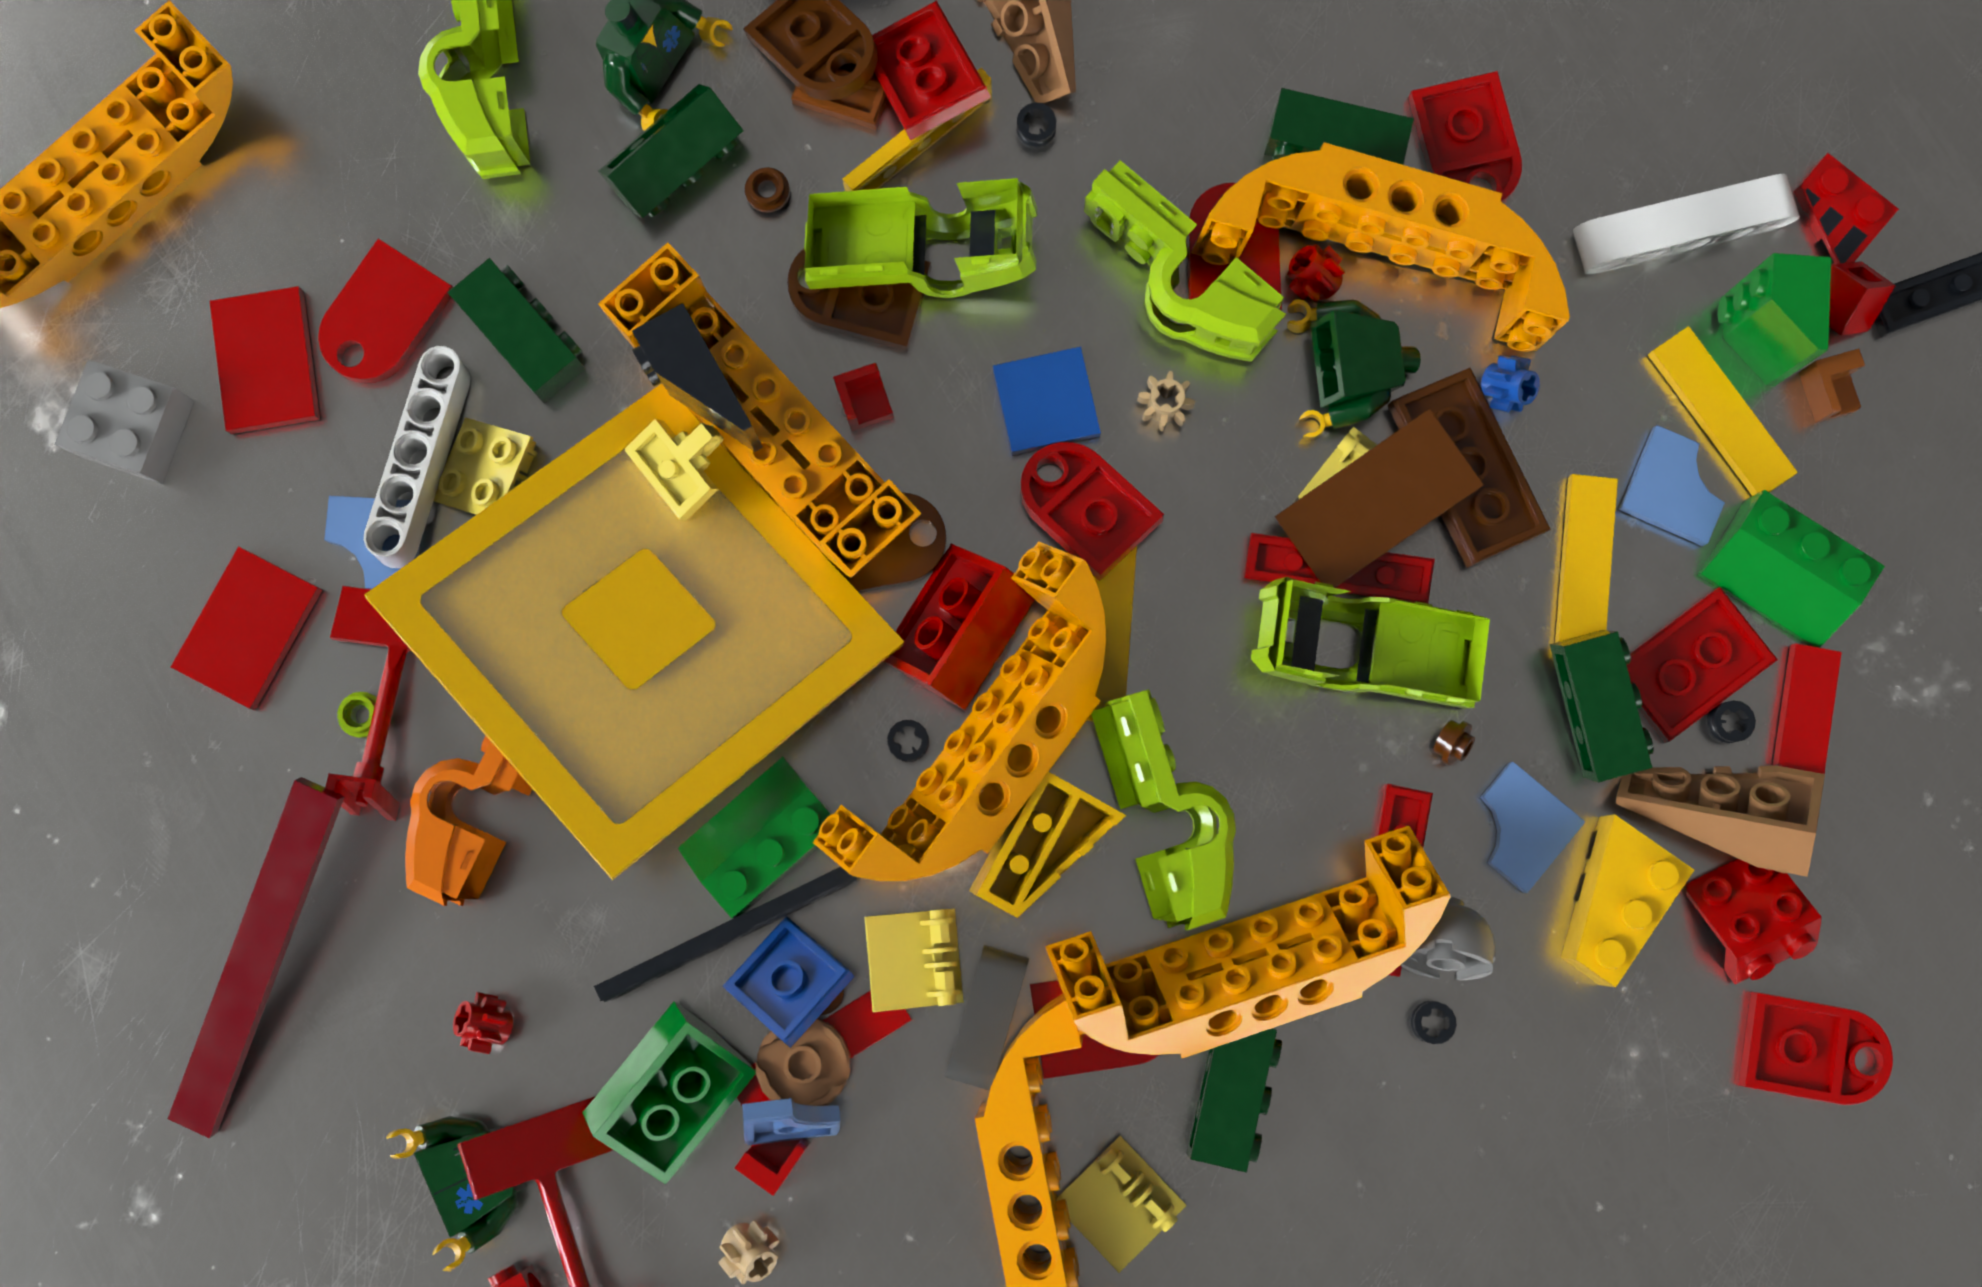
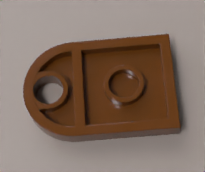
M776 0L743 28L747 38L801 91L819 100H837L854 94L870 80L877 66L878 51L869 28L840 0ZM847 63L856 64V68L852 73L846 76L836 75L837 70L842 65Z
M804 248L797 254L790 266L787 284L793 306L805 321L821 329L908 351L924 293L919 292L910 283L808 289L799 283L800 275L806 270V252ZM925 261V274L929 276L932 268L931 262Z
M902 492L921 512V515L852 578L842 572L832 561L830 562L859 593L911 584L926 578L939 564L945 553L947 543L943 519L930 502L918 495ZM923 522L931 524L937 531L934 542L924 547L914 544L910 539L912 528L916 524Z

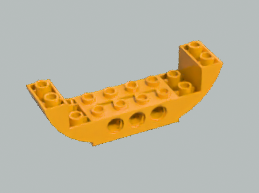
M170 0L134 30L156 54L0 189V308L38 295L62 281L69 282L202 165L199 161L219 132L231 102L233 87L231 65Z
M1325 142L1318 151L1294 153L1270 161L1242 177L1224 193L1211 210L1191 252L1192 254L1202 256V259L1210 264H1231L1236 257L1239 258L1254 230L1256 219H1258L1266 227H1286L1300 231L1311 240L1324 241L1328 239L1345 244L1349 250L1354 252H1374L1388 256L1392 262L1399 265L1416 264L1430 268L1436 275L1453 278L1458 276L1475 281L1476 285L1484 289H1504L1505 292L1494 339L1506 342L1510 348L1517 351H1538L1570 318L1565 287L1556 263L1542 240L1523 218L1501 202L1502 193Z
M667 242L598 303L599 307L633 348L639 346V343L632 330L682 303L684 304L753 426L763 448L754 452L691 409L689 411L701 423L713 425L724 438L720 444L809 540L842 572L852 578L917 519L921 512L890 479L884 482L707 292L697 272Z
M1040 541L1037 542L1034 548L1029 549L1019 561V568L1011 579L1047 609L1046 613L1032 624L1028 631V637L1016 653L1003 663L999 676L987 692L981 694L976 699L972 712L961 727L947 738L943 751L931 767L920 774L916 787L905 802L891 813L887 826L881 833L843 805H840L834 814H831L823 821L819 834L812 843L850 875L875 881H908L932 876L960 864L980 850L987 854L1101 701L1095 695L1104 666L1106 648L1105 612L1098 585L1084 559Z
M1406 826L1364 840L1366 878L1108 964L1104 963L1092 931L1047 945L1045 948L1074 1023L1090 1038L1107 1047L1129 1053L1149 1055L1180 1054L1181 1058H1185L1362 998L1363 991L1388 976L1405 962L1428 938L1443 915L1450 899V893L1410 826Z
M1064 994L1043 1006L1022 1027L1006 1051L991 1085L987 1102L981 1103L975 1116L1006 1287H1079L1078 1277L1080 1276L1076 1248H1067L1065 1241L1070 1239L1069 1228H1071L1066 1199L1057 1200L1056 1191L1060 1190L1059 1181L1062 1180L1057 1151L1048 1153L1047 1142L1051 1141L1050 1133L1053 1132L1048 1104L1039 1105L1037 1093L1042 1092L1041 1085H1043V1075L1038 1056L1081 1048L1083 1034H1086L1074 1023ZM1023 1146L1031 1152V1156L1025 1159L1017 1158L1010 1152L1009 1148ZM1032 1195L1040 1201V1204L1028 1206L1019 1197ZM1040 1244L1049 1251L1036 1253L1029 1246Z

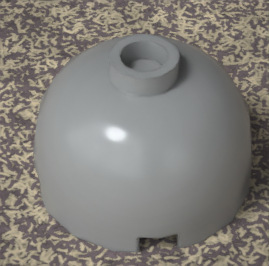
M1450 897L1441 919L1428 938L1401 966L1412 973L1429 978L1440 979L1438 970L1456 971V980L1480 979L1493 972L1496 953L1494 935L1484 917L1477 911L1464 906L1462 900Z

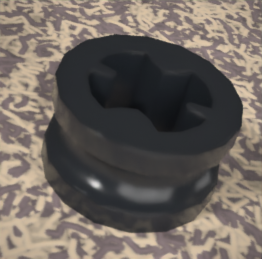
M1037 102L1023 107L1017 116L1016 131L1019 140L1027 147L1035 149L1043 148L1050 144L1056 134L1057 119L1054 111L1044 103ZM1034 117L1042 118L1043 127L1047 130L1044 132L1040 128L1039 134H1032L1029 132L1030 125L1026 121L1030 120L1033 123Z
M1735 700L1716 706L1709 712L1706 721L1708 732L1717 741L1727 744L1747 739L1753 733L1756 724L1755 715L1751 708L1745 703ZM1736 713L1740 718V721L1735 722V724H1740L1739 731L1735 729L1726 732L1722 727V723L1727 721L1721 720L1722 715Z
M902 720L890 729L887 736V745L890 752L897 759L903 762H914L926 754L929 747V736L926 729L919 722ZM906 728L914 729L915 737L921 740L919 749L916 750L912 747L913 753L911 754L902 753V745L895 742L899 732L905 735L904 729Z
M1424 1001L1418 1004L1411 1013L1410 1027L1414 1035L1421 1041L1430 1044H1442L1448 1041L1455 1033L1457 1026L1456 1017L1452 1009L1446 1004L1437 1001ZM1432 1009H1437L1440 1011L1437 1017L1444 1018L1445 1024L1443 1028L1435 1029L1434 1036H1429L1426 1034L1429 1028L1422 1027V1017H1429Z

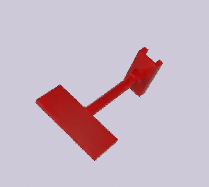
M342 586L330 638L337 641L388 647V653L362 761L356 763L353 776L328 773L325 788L345 796L341 807L350 815L360 816L362 806L367 807L369 803L384 818L396 821L400 803L381 785L384 767L380 765L406 656L411 650L365 598L364 594L371 589Z
M595 1096L457 1144L474 1200L531 1180L537 1183L569 1287H590L558 1186L556 1172L613 1151V1149L592 1136L582 1113Z

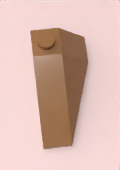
M977 0L978 2L985 3L994 19L991 26L997 36H1004L1012 50V62L1035 102L1046 105L1076 92L1071 0Z
M1715 766L1713 774H1690L1682 767H1653L1622 776L1616 804L1756 867L1808 877L1825 774L1781 766H1759L1758 773H1732L1730 766Z

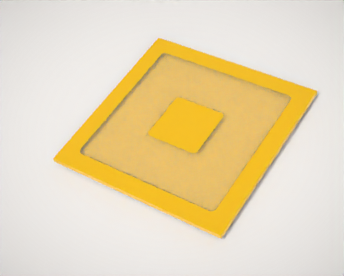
M662 383L364 594L368 602L612 880L622 874L904 644L902 638L721 444L710 455L706 456L711 464L707 469L703 470L719 490L687 520L678 519L625 452V448L654 419L663 420L675 436L682 431L690 435L701 424L685 405L669 395Z

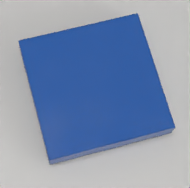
M1081 346L993 365L994 378L1012 456L1040 450L1054 443L1077 442L1100 437L1101 431Z
M786 916L722 987L791 1048L855 976Z

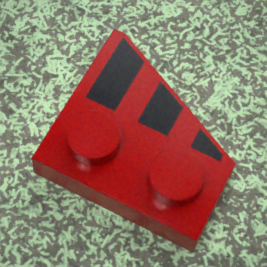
M1829 153L1820 159L1793 191L1802 210L1810 217V227L1817 241L1823 240L1834 262L1831 268L1834 264L1855 262L1899 210V208Z

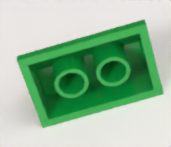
M1773 253L1721 297L1717 316L1719 323H1723V339L1765 385L1776 386L1828 351L1831 257Z
M1763 490L1743 502L1698 573V576L1715 587H1721L1726 594L1806 645L1820 648L1863 603L1885 565L1766 490Z
M782 756L681 844L678 850L701 884L731 918H735L744 914L818 849L812 842L818 836L823 821L833 813Z
M673 1001L582 1113L593 1137L666 1185L755 1076L756 1069L712 1028Z

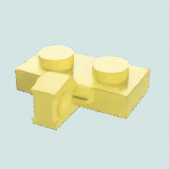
M654 419L625 448V452L679 520H687L719 490L703 471L711 464L706 456L710 455L724 440L713 425L701 423L690 435L682 431L675 436L663 420Z

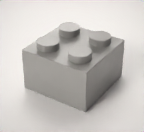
M88 359L54 445L79 457L163 484L195 400L174 387Z

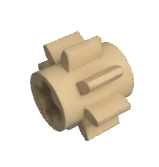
M1172 371L1168 372L1166 379L1157 381L1153 376H1149L1147 384L1151 393L1141 392L1137 399L1141 404H1148L1142 420L1147 421L1153 418L1158 421L1160 431H1163L1166 424L1173 420L1179 426H1183L1185 416L1181 409L1191 410L1195 405V400L1185 398L1190 382L1185 381L1180 384L1173 380ZM1160 394L1165 399L1170 396L1175 398L1172 408L1167 403L1161 407L1157 404Z
M753 1220L751 1224H736L726 1232L719 1248L726 1256L718 1263L730 1279L736 1276L741 1284H745L747 1281H761L776 1266L778 1256L772 1249L777 1246L779 1240L767 1226L762 1228L756 1220Z

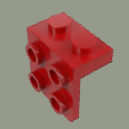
M1736 859L1689 882L1686 887L1687 897L1726 948L1724 971L1735 985L1748 978L1758 980L1766 976L1774 969L1776 964L1790 957L1794 960L1803 958L1811 953L1818 944L1822 916L1787 873L1759 868L1743 860Z

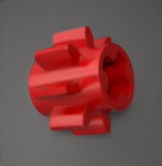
M1317 244L1301 248L1289 262L1287 275L1293 280L1289 288L1302 300L1308 296L1314 302H1317L1318 299L1325 300L1330 298L1342 285V275L1345 274V271L1339 264L1343 259L1331 246H1327L1324 250Z
M476 992L474 1003L469 1001L462 1002L457 1008L453 1020L454 1034L462 1037L460 1046L468 1047V1051L490 1054L492 1044L503 1045L508 1040L513 1027V1015L510 1010L504 1009L507 1002L498 999V996Z

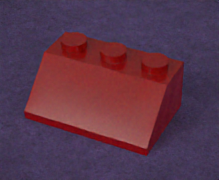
M951 543L895 631L904 641L903 646L883 662L935 695L966 710L993 665L1003 653L1005 646L1022 619L1027 615L1035 599L1011 579L1014 573L1007 567Z

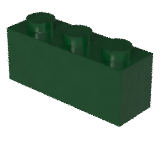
M698 84L598 170V172L632 213L642 219L647 214L653 217L667 207L670 203L668 196L682 185L683 188H686L702 176L704 170L701 167L714 156L719 159L728 154L737 145L735 138L744 130L714 91L708 86Z
M1281 88L1264 155L1272 156L1276 160L1294 153L1318 151L1325 142L1404 165L1414 118Z
M489 257L449 290L448 294L543 403H546L585 370L584 366L576 358L583 351L565 330L557 336L548 325L554 318L536 297L531 302H528L519 292L525 284L508 265L500 270Z
M1600 630L1549 644L1583 778L1599 783L1653 768L1650 754H1653L1654 751L1650 733L1641 724L1638 710L1642 708V698L1636 684L1630 681L1627 665L1631 662V656L1624 638L1619 637L1618 631Z
M1271 1028L1209 1049L1186 1152L1191 1160L1247 1173L1249 1161L1257 1162L1262 1142V1134L1255 1133L1259 1114L1267 1115L1272 1096V1087L1265 1086L1269 1067H1277L1282 1049V1040L1275 1039L1276 1029Z

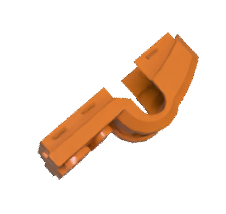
M487 736L484 737L481 745V751L484 752L480 763L461 758L440 761L425 770L415 783L411 796V817L405 852L407 889L443 906H447V901L463 906L465 899H479L506 844L505 841L479 830L456 817L452 803L457 792L464 787L472 791L480 788L493 795L515 789L529 796L532 791L529 784Z

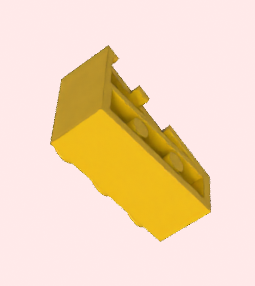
M1048 772L991 849L969 891L1018 918L1061 878L1060 875L1076 860L1094 847L1093 844L1127 815Z
M1614 814L1598 818L1595 829L1597 835L1591 857L1586 862L1584 873H1586L1579 901H1576L1561 959L1598 985L1616 988L1694 872V869Z

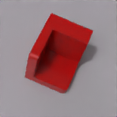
M1862 261L1834 264L1831 268L1829 327L1841 336L1869 331L1896 285Z
M872 363L833 377L851 432L894 418L877 363Z
M807 1139L751 1145L734 1169L774 1196L811 1142Z

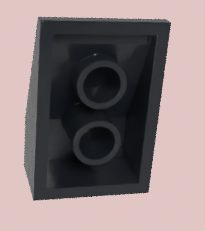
M683 303L632 330L639 343V346L633 348L632 351L654 387L662 383L671 397L754 452L763 448L753 426Z

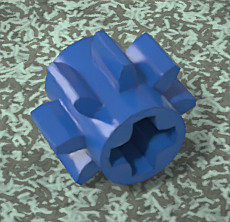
M1500 355L1498 356V363H1492L1485 369L1481 380V388L1484 395L1493 397L1490 408L1508 413L1510 410L1521 412L1523 405H1528L1534 401L1539 391L1540 379L1535 371L1528 370L1531 364L1530 359L1514 355L1511 357Z

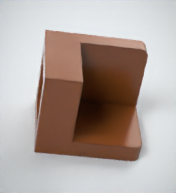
M1859 348L1816 360L1798 372L1815 423L1850 414L1861 408L1851 378V374L1865 366Z

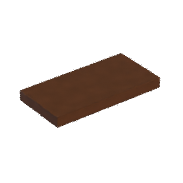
M1471 367L1396 398L1387 405L1399 429L1430 409L1484 484L1441 514L1467 568L1551 530Z
M1428 409L1277 514L1275 519L1317 579L1322 583L1332 584L1335 588L1484 484L1433 412Z

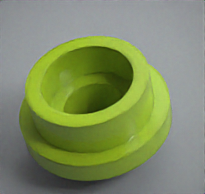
M355 692L344 698L337 712V719L341 729L350 736L366 738L377 697L367 692ZM362 707H366L369 710V718L366 722L360 724L356 719L357 711Z

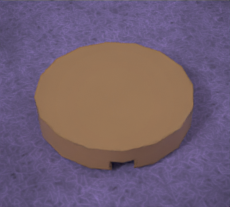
M817 1018L791 1048L770 1031L763 1038L757 1054L756 1076L762 1092L771 1101L792 1098L795 1103L802 1105L828 1106L843 1091L850 1075L851 1055L844 1037L830 1023Z

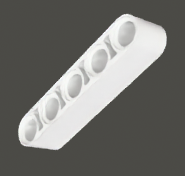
M1776 174L1592 219L1576 226L1573 229V234L1585 274H1596L1772 231L1797 221L1800 216L1787 175Z
M446 346L429 348L423 353L419 361L364 531L363 540L366 548L382 564L390 568L404 567L414 560L439 485V479L442 475L470 387L471 377L468 369L455 351ZM448 366L454 367L450 376L445 379H436L441 369ZM433 408H441L437 418L429 422H423L426 412ZM427 450V455L423 461L418 464H409L411 456L416 451ZM414 492L413 498L407 506L396 507V501L403 493ZM394 534L400 535L399 542L395 548L389 551H382L385 539Z

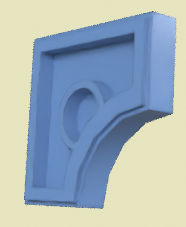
M1656 425L1650 432L1618 510L1700 546H1704L1710 540L1725 502L1710 493L1699 476L1696 462L1699 443Z
M329 496L324 540L328 543L345 547L353 553L364 571L365 588L373 589L401 569L385 566L365 546L363 540L364 531L375 498ZM397 500L396 507L407 506L411 500ZM394 534L385 539L382 551H389L395 548L399 542L400 535ZM419 548L415 558L419 556Z
M1513 761L1506 765L1480 797L1491 810L1497 828L1496 847L1487 863L1522 893H1528L1585 823L1581 817Z
M792 1098L742 1104L744 1141L747 1145L834 1136L840 1130L839 1105H802L795 1103Z

